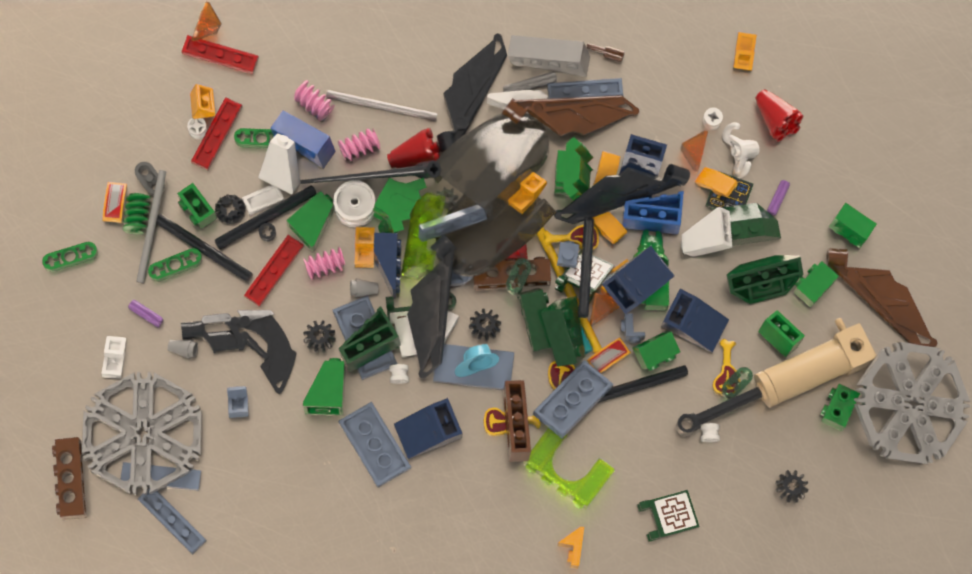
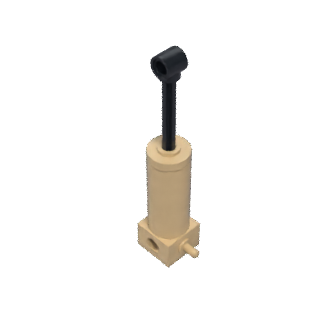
M838 318L835 320V323L840 332L836 333L832 340L754 374L756 388L698 414L694 412L683 414L676 423V430L681 436H690L694 431L701 428L700 425L760 398L768 407L775 406L843 374H846L848 377L868 368L877 355L860 323L846 328L842 318ZM688 421L691 424V428L685 429L681 423Z

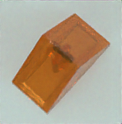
M206 1L201 10L191 38L193 41L217 34L222 25L210 2Z
M703 131L683 142L680 148L688 163L696 172H698L708 131Z
M594 294L590 316L591 326L620 308L611 296Z

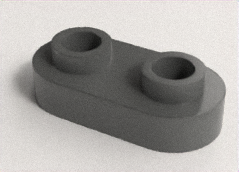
M140 162L135 167V175L148 194L154 196L155 190L152 188L157 183L158 173L149 162ZM143 171H148L147 175H142Z

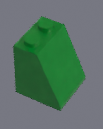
M330 358L329 361L323 362L303 401L305 414L344 415V361H341L339 358Z

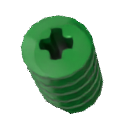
M131 193L126 197L128 203L125 205L127 210L124 212L126 217L123 220L125 225L122 227L124 232L134 235L144 234L141 229H147V226L142 224V222H147L148 218L143 217V215L149 214V211L144 208L150 207V204L145 202V200H150V196L142 193Z

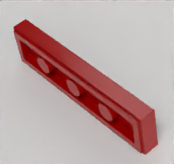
M187 35L181 51L184 55L249 74L254 73L259 59L258 55Z
M225 97L191 159L192 164L207 171L209 170L243 107L242 104Z
M287 235L246 291L244 297L261 307L300 253L304 244Z

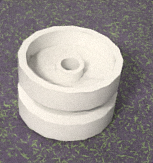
M351 180L338 187L334 194L333 202L338 220L352 228L365 226L372 221L376 198L368 184L362 181Z

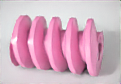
M306 80L297 88L294 100L300 102V106L305 107L306 111H311L312 116H317L318 121H322L330 115L335 105L329 106L331 103L330 99L324 102L326 96L324 94L318 97L320 90L312 92L314 85L307 87L309 81Z
M366 129V135L363 132H359V138L355 134L352 135V141L348 137L345 138V144L341 140L338 141V146L345 161L346 158L353 161V155L360 158L359 152L367 155L366 149L374 152L373 146L380 149V143L374 129H372L373 132L370 129Z
M338 247L337 253L334 249H331L330 255L323 251V257L316 253L315 260L311 255L308 256V262L303 258L311 280H314L315 273L321 278L322 271L328 276L329 269L336 273V267L343 271V266L345 265L340 247Z

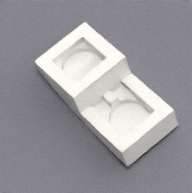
M107 336L102 377L122 378L126 338Z

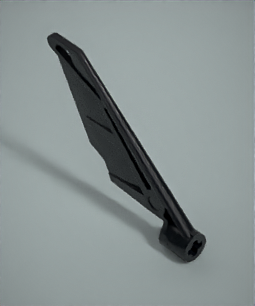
M499 33L494 35L493 41L453 73L452 85L443 93L453 131H445L436 136L442 155H449L460 150V143L507 57L503 38ZM496 41L501 44V49L494 55Z
M431 160L420 162L413 167L300 180V184L408 176L428 179L438 177L441 173V167L437 161Z
M669 164L664 177L661 178L628 167L619 175L605 176L564 209L556 210L553 214L558 220L577 224L584 221L585 218H593L625 205V201L647 198L676 186H684L690 178V171L686 168ZM562 214H573L568 218L562 217Z
M445 234L430 247L442 261L410 290L413 303L407 316L420 365L418 374L422 379L427 378L442 364L454 252L457 249ZM431 357L432 368L428 372H424Z

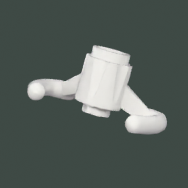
M731 123L725 127L722 138L724 142L731 146V154L735 158L732 170L733 176L740 179L745 177L750 171L752 164L747 160L755 158L759 154V145L754 140H741L731 135L732 130L740 129L739 123Z

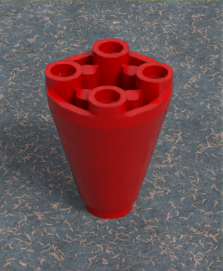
M766 89L756 95L755 100L757 101L760 113L770 135L777 142H780L789 134H796L801 127L799 125L804 116L798 109Z
M431 128L420 131L387 154L391 168L413 167L420 162L431 160L437 161L439 164L442 163L438 143L432 140L434 137Z

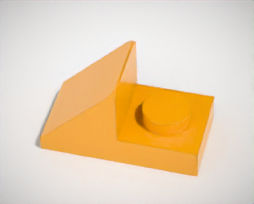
M581 526L558 542L557 545L573 548V550L568 552L567 562H571L570 568L578 569L584 534V527Z

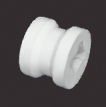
M709 108L703 117L704 127L708 130L719 128L723 119L722 112L717 108Z
M191 118L187 125L189 134L194 139H202L208 130L203 118Z
M396 364L389 366V370L392 373L390 383L402 384L409 382V377L407 376L408 365Z
M705 423L700 425L702 430L700 439L702 442L720 441V436L718 435L719 424Z

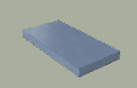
M368 295L332 310L345 341L355 331L357 332L367 319H370L375 314ZM390 351L357 370L361 379L364 380L388 370L389 366L396 365L397 361L393 352Z
M444 344L442 364L434 370L433 382L503 390L505 381H511L514 352L490 349L491 353L499 357V362L496 365L469 376L458 377L454 373L455 369L464 361V354L471 347Z
M584 360L533 411V415L563 439L613 387V383Z
M372 401L338 421L377 488L411 469L409 462Z

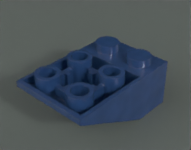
M631 134L620 173L630 167L658 176L667 144Z
M374 233V262L393 299H396V293H400V277H397V275H401V258H398V256H401L402 251L401 239H398V233Z
M650 246L610 274L602 285L622 311L627 314L670 281L675 275L653 247Z
M680 288L661 327L713 353L729 319L700 298Z
M448 398L433 403L394 423L408 460L459 440L463 436Z

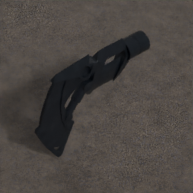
M237 310L240 317H231L228 313L203 316L201 321L181 323L183 340L202 338L211 347L213 353L232 349L244 350L247 344L264 360L260 367L277 394L282 393L290 377L297 353L291 349L286 334L274 319V313L271 310ZM224 323L229 329L227 331L207 333L205 325ZM239 330L251 331L264 339L267 343V353L248 332L240 333ZM283 381L281 387L278 388L276 384Z

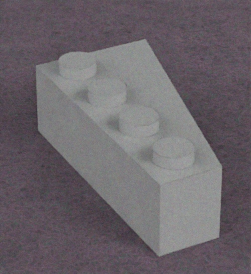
M511 35L507 55L510 62L516 66L524 65L587 77L590 55L584 42Z

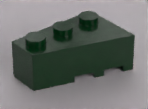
M536 288L516 293L517 299H520L521 314L524 316L531 350L538 351L551 348L541 312L547 308L546 304L549 303L547 292Z
M577 296L555 300L541 312L557 367L577 364L585 357L580 318L578 317Z
M380 306L377 312L370 319H367L364 325L357 332L355 331L338 349L349 372H352L401 346L397 332Z

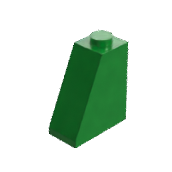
M321 191L286 220L287 226L312 253L316 250L334 211L333 199L328 194L324 195Z

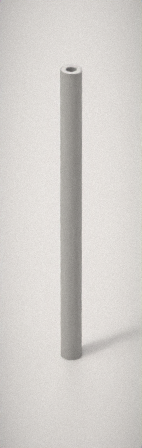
M327 90L326 93L327 98L434 121L437 118V113L330 90Z
M159 170L136 280L139 283H144L166 177V171Z

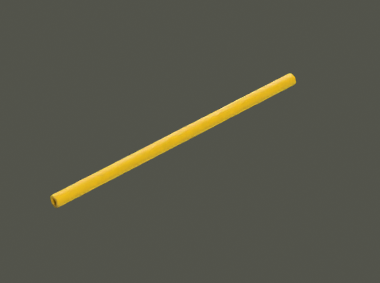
M514 165L505 170L517 192L521 188L520 183L522 181ZM532 204L526 210V213L558 278L565 270L562 266H557L558 256L552 243L549 246L543 244L545 229ZM567 283L564 289L567 298L577 296L572 285ZM580 318V324L595 354L602 347L588 318Z

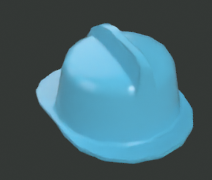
M487 344L473 346L465 352L464 361L456 367L454 373L458 377L469 376L493 367L499 362V357L491 353Z

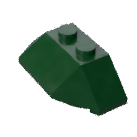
M758 203L722 207L730 211L732 246L781 239L778 220Z
M774 255L739 264L726 277L729 293L749 304L787 295L804 273L800 256Z

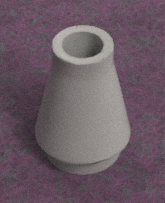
M357 278L350 282L351 296L361 297L378 294L379 286L376 282Z
M170 340L168 351L188 359L191 357L195 358L198 351V343L193 340Z

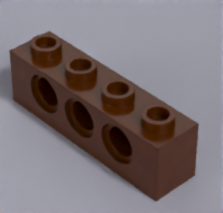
M535 257L534 260L516 258L515 261L497 259L496 262L478 260L477 263H473L474 290L550 286V259H545V257ZM533 268L536 273L529 275L526 273V270ZM513 269L517 274L510 276L507 274V271ZM490 270H494L498 275L490 277L487 273Z
M524 380L505 381L503 402L509 462L529 461L531 444Z
M79 437L55 439V445L52 446L53 457H56V465H53L54 476H57L58 484H55V494L59 496V503H56L57 515H60L62 520L87 518L81 440ZM67 455H71L72 461L68 464H64L63 458ZM71 474L74 476L72 482H64V478L67 475ZM75 494V499L72 502L68 503L65 501L67 495Z

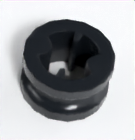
M264 223L259 227V236L263 241L269 242L276 237V229L273 224ZM269 228V231L272 229L270 236L262 234L265 232L264 229Z

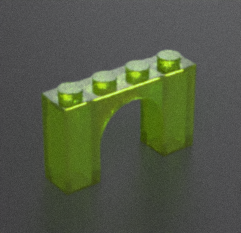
M427 192L421 199L417 200L413 207L401 270L402 276L419 280L433 270L436 251L427 249V241L421 242L419 238V225L438 219L443 215L445 196Z
M548 428L531 450L529 461L523 462L526 465L525 469L532 474L537 473L541 476L542 482L548 486L552 484L557 488V493L563 497L568 496L573 500V505L579 509L583 507L586 510L613 475L615 469L599 458L582 479L568 481L561 478L553 468L552 459L567 439L568 434L561 439Z

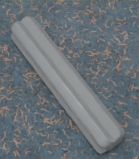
M552 71L505 85L503 92L531 90L547 85V83L556 82L557 76Z

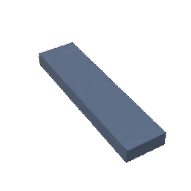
M622 78L547 83L548 99L624 96Z
M489 201L420 224L419 238L421 242L491 218V204Z
M123 462L120 478L122 481L130 479L131 463ZM151 465V478L158 481L175 472L176 468ZM188 469L191 471L190 473L165 487L199 491L201 470Z
M149 487L147 495L143 493L138 500L193 555L207 540L158 491L150 495Z

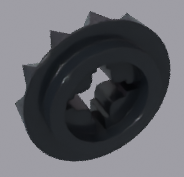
M226 194V196L220 197L217 203H215V214L221 222L234 224L243 218L245 204L242 198L235 194ZM233 203V208L236 210H231L227 215V209L224 207H229Z

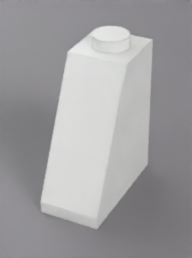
M277 134L269 143L258 178L290 194H293L300 185L295 142L284 135Z
M718 207L683 233L681 242L683 253L694 257L732 248L730 211Z

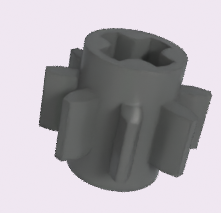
M444 187L442 192L437 191L436 195L440 198H436L435 203H440V210L445 208L449 212L452 206L457 207V203L454 200L458 199V195L453 194V188L448 190ZM444 197H448L449 201L446 202Z

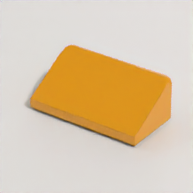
M195 84L190 93L192 118L198 119L215 116L213 89Z

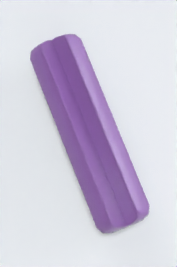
M781 180L767 209V212L775 216L789 189L790 183L785 180Z
M132 300L129 303L128 308L154 326L160 327L163 323L161 316L138 301Z

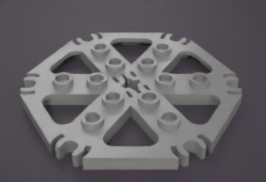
M904 342L893 343V352H891L890 347L881 349L857 383V385H861L864 388H855V391L861 392L862 397L854 398V401L862 403V405L854 404L870 447H873V450H878L880 446L882 447L880 456H884L886 459L921 464L933 463L932 454H934L935 459L944 457L968 421H964L961 418H969V415L963 413V409L970 408V405L963 404V401L970 402L955 360H952L951 356L943 360L944 350ZM910 352L927 354L930 357V360L916 380L907 360V355ZM885 363L896 390L877 388L872 383L873 378ZM949 373L953 378L958 396L955 399L931 396L944 375ZM913 400L916 403H920V405L912 406L909 403H905V401ZM872 407L895 410L882 430L877 433L871 421L869 410ZM929 416L948 418L954 421V428L944 442L938 441ZM909 426L920 451L918 454L902 453L897 449V444Z
M134 372L95 393L94 395L99 397L100 400L91 397V400L96 403L94 407L91 408L86 405L85 408L90 413L84 411L82 456H84L83 459L85 461L93 460V463L88 466L93 474L131 495L130 490L133 487L134 495H137L138 488H143L144 495H147V487L150 486L149 493L151 495L190 473L191 471L185 468V466L189 469L194 468L189 463L190 459L199 460L198 455L195 453L201 456L202 410H200L199 405L191 407V403L196 401L192 393L156 373H154L152 380L150 372H148L146 379H142L141 373L137 372V380H135ZM127 387L133 388V416L109 403V398ZM162 387L178 396V402L153 415L154 390L156 388ZM95 421H101L120 432V434L96 447L91 444L92 424ZM185 421H191L194 424L193 443L190 446H185L164 433ZM143 424L145 432L148 433L144 434V437L141 442L140 435L137 434V432L141 431ZM131 451L129 480L122 481L106 471V466L110 462ZM152 451L175 463L177 466L175 472L158 481L151 478Z

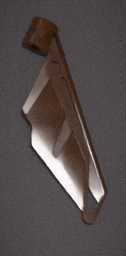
M623 96L515 100L512 98L502 111V114L517 124L524 114L528 112L560 137L571 132L584 136L626 116H636L639 113V108ZM626 104L632 108V111L620 108L619 106Z
M827 249V266L831 267L908 343L929 347L937 346V340L931 337L908 288L896 282L890 270L847 267L848 249ZM917 335L930 340V343H921Z

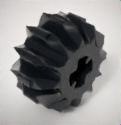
M483 308L481 314L475 311V317H470L471 324H469V329L473 330L471 335L475 336L478 334L477 340L479 341L483 336L487 342L489 335L495 339V333H500L501 329L498 326H501V321L497 320L499 315L495 314L492 316L493 310L491 309L488 313H485ZM485 322H487V323H488V326H486L485 328H483V327H482V324H484Z
M324 320L321 321L320 325H318L317 321H313L314 327L308 324L307 329L309 331L303 332V335L306 336L303 339L304 343H309L307 346L309 350L314 347L315 353H318L319 348L325 353V347L331 349L332 344L330 342H336V338L333 337L336 332L335 330H330L331 324L325 326ZM319 333H321L323 337L317 340L316 336H319Z
M787 470L785 475L780 474V480L775 482L779 486L775 490L776 493L782 492L779 498L787 497L786 503H790L791 498L794 503L798 502V498L803 500L805 498L803 493H807L809 490L804 487L808 484V481H802L804 474L798 477L797 470H794L792 475ZM790 483L794 484L793 487L796 486L793 491L789 489L790 486L788 487Z

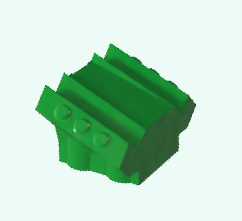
M575 137L566 143V151L558 150L554 186L555 194L567 195L573 201L590 189V175L593 169L588 162L594 158L589 153L590 151Z
M391 178L388 179L373 208V217L381 220L378 226L379 233H398L404 230L402 221L411 219L410 213L417 200L421 199L419 190L427 188L424 178L408 183L398 182Z

